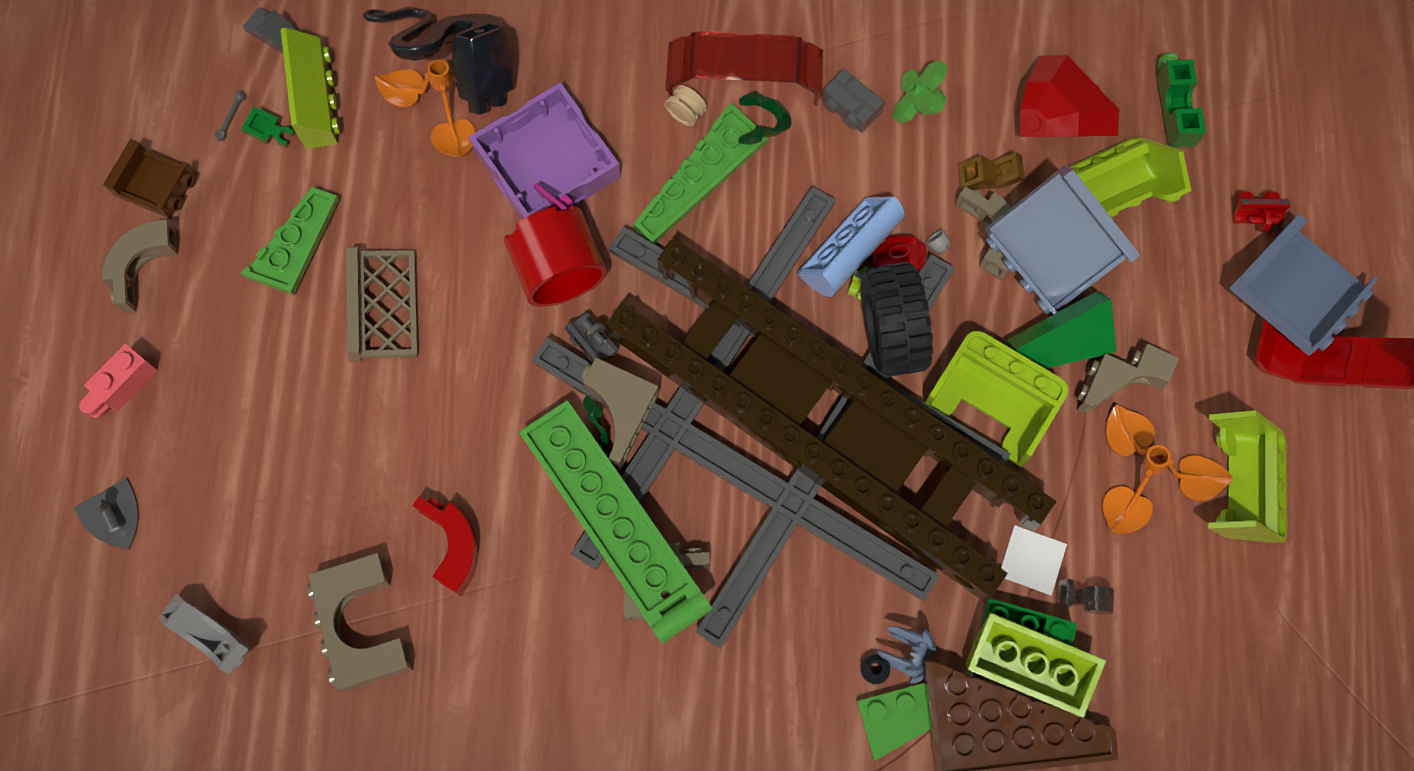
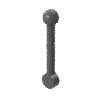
M242 91L235 93V101L221 129L217 130L214 134L218 141H224L227 137L225 132L239 103L245 99V94Z

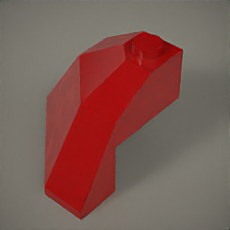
M1043 55L1038 60L1026 83L1020 114V137L1119 136L1120 108L1075 64L1076 62L1069 55Z

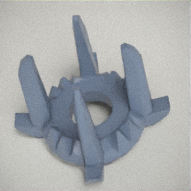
M898 626L887 627V630L891 631L890 636L913 646L914 652H910L912 656L910 660L882 650H877V653L882 658L888 660L891 667L913 677L910 683L920 682L925 676L923 673V660H929L930 653H935L936 645L933 642V637L926 629L922 635Z

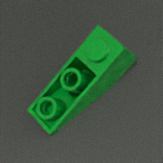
M990 598L987 602L981 627L989 613H993L1072 646L1078 623Z

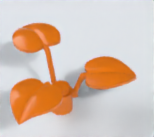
M436 59L431 61L427 66L428 73L424 74L425 80H423L418 72L409 69L397 70L384 75H375V81L382 97L391 105L401 108L415 105L418 102V94L425 93L430 81V85L442 93L448 123L438 124L431 132V142L434 148L442 154L455 158L462 157L471 151L472 146L469 136L476 133L474 126L466 119L453 122L446 92L452 83L451 78L456 83L453 63L449 68L448 63L444 60Z
M1116 405L1111 411L1106 425L1108 445L1116 454L1123 457H1128L1135 451L1140 455L1146 454L1143 466L1147 471L1135 493L1128 487L1119 486L1111 489L1105 495L1102 510L1108 529L1112 533H1133L1143 528L1149 522L1153 513V504L1149 499L1140 495L1152 474H1162L1169 467L1173 475L1181 479L1179 482L1181 492L1187 498L1198 502L1208 501L1216 497L1232 482L1233 476L1220 464L1197 455L1183 458L1179 463V473L1174 466V460L1171 459V453L1166 447L1162 445L1149 447L1154 440L1155 430L1152 423L1146 417L1119 405Z

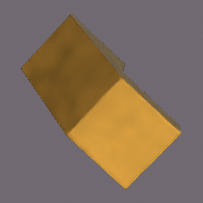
M1017 152L995 161L980 155L958 164L962 190L965 186L971 190L1002 189L1025 180L1022 155Z

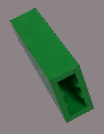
M1101 291L1095 292L1007 340V346L1045 369L1102 356L1105 353L1116 352L1112 299Z

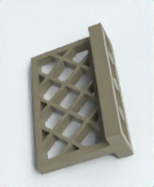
M346 247L347 353L349 362L361 361L360 358L417 357L414 250L358 251L357 247ZM364 259H377L382 266L374 274H371L364 267ZM396 259H409V267L401 274L391 266ZM386 269L397 277L388 287L377 279ZM364 274H365L367 277H369L365 282H364ZM401 281L410 288V292L402 300L391 291ZM372 282L383 290L374 300L365 294V288ZM387 294L398 303L388 313L377 304ZM409 299L410 307L407 304H405ZM365 300L369 303V305L366 308ZM373 307L384 316L374 327L365 320V315ZM401 307L410 314V319L403 326L392 318ZM386 321L391 322L399 329L389 339L378 331ZM410 325L411 334L406 330ZM365 326L370 330L367 334H365ZM403 333L411 340V349H398L392 343ZM373 334L384 342L378 350H366V341Z

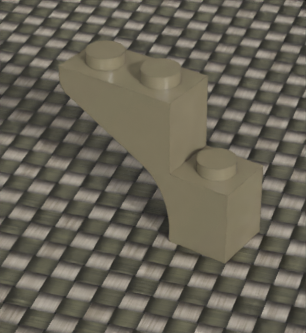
M1147 344L1141 351L1136 350L1129 364L1105 353L1099 361H1093L1087 375L1091 376L1088 385L1084 384L1077 396V399L1081 401L1077 410L1089 413L1123 388L1133 384H1143L1159 390L1163 389L1170 382L1179 358L1150 344Z

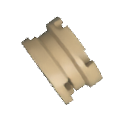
M678 85L673 91V96L668 97L664 102V106L669 114L678 122L688 127H693L698 121V116L703 115L707 110V105L701 96L684 85Z

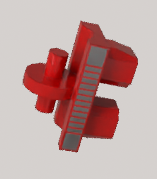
M1240 192L1236 200V209L1232 216L1233 223L1257 224L1260 232H1268L1271 224H1283L1285 213L1291 207L1290 199H1281L1278 192H1268L1263 195L1262 199H1255L1251 192Z

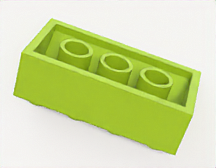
M280 28L291 125L305 149L338 144L337 134L341 133L338 118L334 117V110L338 109L335 94L331 92V86H335L332 70L328 68V63H332L329 47H324L320 37L289 28Z
M989 613L974 640L965 665L970 671L1084 718L1106 660Z

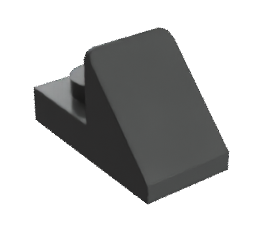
M260 7L243 25L247 33L282 54L283 46L280 28L298 31L276 10L273 9L268 13Z

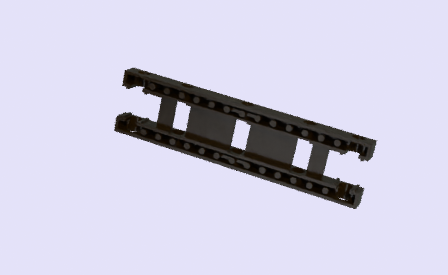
M674 238L657 259L658 272L663 274L665 280L669 278L672 281L675 273L681 276L689 284L691 298L694 300L696 298L709 306L710 309L686 340L680 343L664 332V327L661 325L657 327L637 313L634 306L631 305L629 307L622 303L605 324L607 335L980 600L986 602L992 598L1008 573L1001 568L1002 565L1000 563H993L970 547V542H963L946 530V526L972 490L991 502L990 506L992 507L997 506L999 508L1003 503H1006L1016 508L1023 515L1018 521L1022 524L1021 527L1023 529L1027 527L1031 531L1036 530L1043 523L1057 501ZM735 324L738 327H744L757 336L758 339L732 373L727 376L706 360ZM826 390H835L849 400L851 406L822 443L801 428L800 425ZM928 455L947 468L945 471L948 473L921 511H919L896 495V493L920 459Z

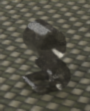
M1066 579L1059 581L1057 609L1084 605L1086 613L1113 614L1114 589L1104 586L1086 587V590H1075L1074 580Z

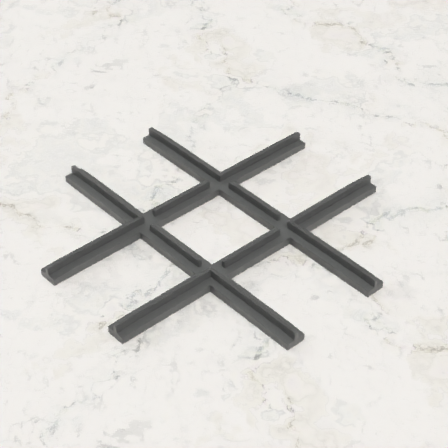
M812 187L746 288L768 303H771L833 208L836 200ZM625 227L621 229L609 247L610 253L704 309H710L709 306L696 298L694 300L691 298L689 284L681 276L675 273L672 281L669 278L665 280L663 274L658 272L657 259L664 251L663 249ZM932 254L919 273L925 289L929 311L955 267ZM734 324L706 361L725 374L749 335L755 339H758V337L744 327H738ZM547 337L531 359L532 363L605 407L602 402L584 389L581 378L586 366L590 363ZM869 353L861 367L1003 465L1006 463L1010 456L1009 452L886 381L888 377L878 374L871 353ZM682 387L679 388L666 409L654 403L641 429L649 435L621 476L639 503H641L673 452L677 451L772 509L711 606L713 610L706 614L696 630V634L704 638L706 642L712 643L720 649L722 648L797 525L924 602L940 575L816 501L814 497L821 488L820 485L799 470H796L789 483L694 427L692 423L705 404ZM842 396L817 436V439L822 443L851 406V402ZM585 531L571 552V555L582 561L584 565L597 570L604 558Z

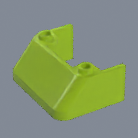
M1256 410L1210 414L1209 420L1220 427V432L1217 433V444L1229 456V473L1233 476V480L1229 484L1228 509L1221 511L1220 515L1216 518V522L1208 523V529L1230 539L1268 543L1285 542L1287 539V443L1283 430Z

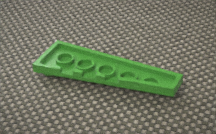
M730 103L711 126V130L705 138L701 139L695 146V150L688 159L682 162L680 169L672 179L666 182L661 192L654 197L633 223L634 229L649 242L657 243L768 142L769 138L763 137L761 142L755 144H740L738 138L753 131L757 126Z

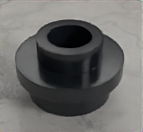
M871 654L862 661L860 672L866 682L874 685L881 684L890 675V664L888 660L882 658L879 654ZM876 663L881 667L880 674L876 675L871 672L870 667L872 664Z

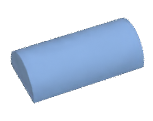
M865 198L797 271L798 276L819 294L832 297L904 219V209L897 198Z

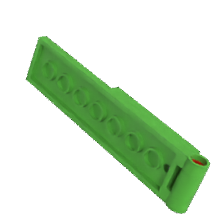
M568 400L519 432L662 645L713 610L708 600ZM665 594H670L667 599L663 598Z

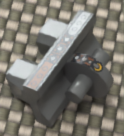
M588 313L583 314L576 321L565 325L564 330L569 334V340L574 346H578L587 356V362L593 364L595 358L605 361L617 354L618 348L604 333L605 326L601 322L596 323Z

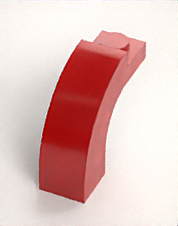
M418 496L412 506L419 513L442 527L448 540L446 556L432 577L461 597L472 581L478 562V543L473 528L452 503L449 502L442 512L441 510L444 506L431 497L426 501Z

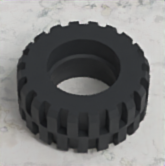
M908 262L868 268L861 277L862 309L870 353L878 374L884 377H892L925 371L931 366L933 359V336L928 302L918 269Z

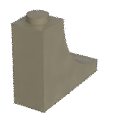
M595 358L592 365L588 364L581 380H583L585 391L603 403L614 421L615 440L609 460L614 467L622 469L659 395V389L655 384Z

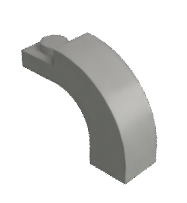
M179 594L173 597L158 617L165 627L200 649L219 669L227 674H230L234 668L239 667L245 659L249 647L248 644L212 616Z

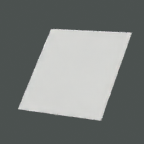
M1014 525L1001 566L1008 573L1005 579L1052 596L1067 544Z

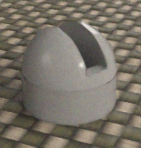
M939 230L926 240V244L934 253L942 254L950 247V239L944 230Z

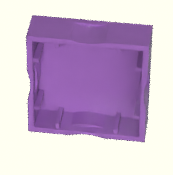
M561 82L528 101L518 111L501 117L469 136L474 153L521 220L533 213L551 208V205L545 199H542L533 187L536 183L557 200L564 194H567L573 201L572 205L576 206L621 178L618 161L600 136L586 123L581 110Z

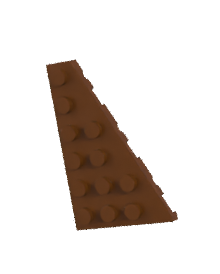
M923 660L935 771H1027L1119 760L1116 731L1113 727L1087 717H1080L1057 706L935 661Z

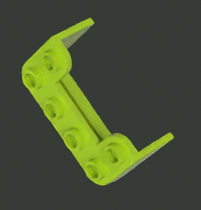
M1143 137L1128 139L1070 166L1112 220L1114 216L1119 214V211L1128 207L1138 206L1143 200L1151 196L1162 199L1165 202H1174L1179 200L1182 195L1192 191L1183 150Z
M974 331L965 337L925 404L946 416H950L962 400L1006 426L1010 431L1003 440L1001 448L1010 453L1008 460L1022 467L1034 453L1068 395V386L1062 378L986 333Z

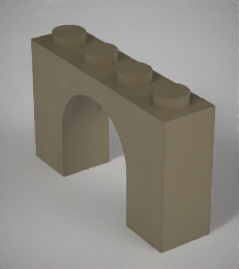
M376 553L308 575L310 584H307V592L310 600L315 601L317 612H314V620L319 630L322 629L324 640L321 641V649L324 657L329 658L331 669L328 670V678L332 687H336L338 691L347 692L413 670L404 640L399 638L371 648L356 649L348 645L341 633L340 622L342 613L353 599L360 595L391 586L385 561L381 555Z

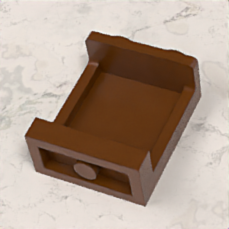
M130 139L103 185L114 196L171 219L174 212L178 211L181 207L182 198L185 193L193 186L197 173L189 163L182 161L180 164L146 150L140 142Z

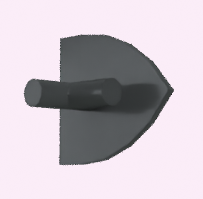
M125 478L75 506L74 509L87 531L98 540L113 547L130 549L137 532L139 512L134 491L128 479Z

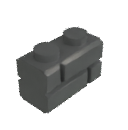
M845 69L823 90L822 101L824 107L831 113H838L843 117L844 123L850 129H857L861 133L881 115L885 101Z

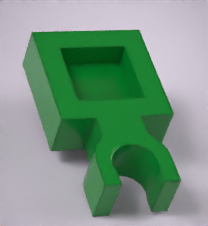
M254 106L241 128L243 133L268 144L270 138H273L280 146L285 148L288 147V143L280 139L283 134H289L293 137L295 134L294 130L288 127H278L277 125L280 122L278 117Z

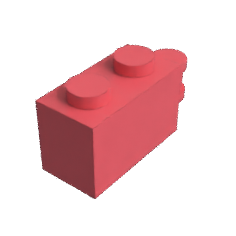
M125 343L84 385L90 392L81 400L80 410L91 418L101 417L109 408L118 412L158 370Z

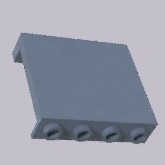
M1068 164L985 228L989 235L986 239L987 243L996 253L999 250L1003 252L1006 256L1003 260L1005 265L1012 273L1018 271L1023 279L1020 280V283L1029 294L1035 291L1040 297L1036 302L1046 314L1050 312L1053 314L1058 313L1059 309L1126 258L1133 262L1141 256Z
M1298 214L1229 289L1310 356L1318 348L1323 351L1333 342L1332 333L1337 335L1348 324L1344 319L1346 317L1348 319L1352 318L1360 310L1361 306L1358 303L1361 302L1363 304L1375 292L1371 288L1378 278L1374 277L1366 285L1360 282L1299 231L1307 220Z

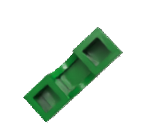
M1194 60L1166 61L1157 75L1168 144L1174 148L1196 147L1205 135L1206 127L1202 108H1193L1192 104L1193 90L1197 85Z

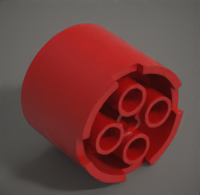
M572 206L569 210L557 211L555 207L533 213L517 222L516 226L518 229L511 235H505L504 237L505 247L528 303L532 306L548 307L576 299L598 286L607 275L606 267L582 211L578 207Z

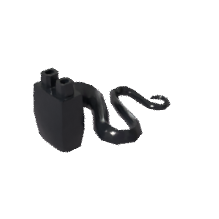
M405 7L387 13L383 10L371 9L362 14L363 18L368 22H388L404 18L422 19L391 38L388 45L392 52L400 59L417 61L432 58L443 46L453 43L452 63L459 98L468 101L469 112L477 115L486 113V100L488 105L492 107H500L506 104L505 92L513 89L512 55L504 26L499 17L489 14L472 13L449 16L439 20L431 28L427 38L412 43L410 41L421 36L431 27L435 16L429 11L416 7Z

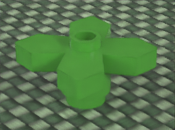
M938 60L930 63L922 74L915 69L904 73L900 88L906 92V95L895 105L892 119L902 124L911 121L917 111L925 116L939 113L946 104V97L943 91L937 87L945 79L948 66Z

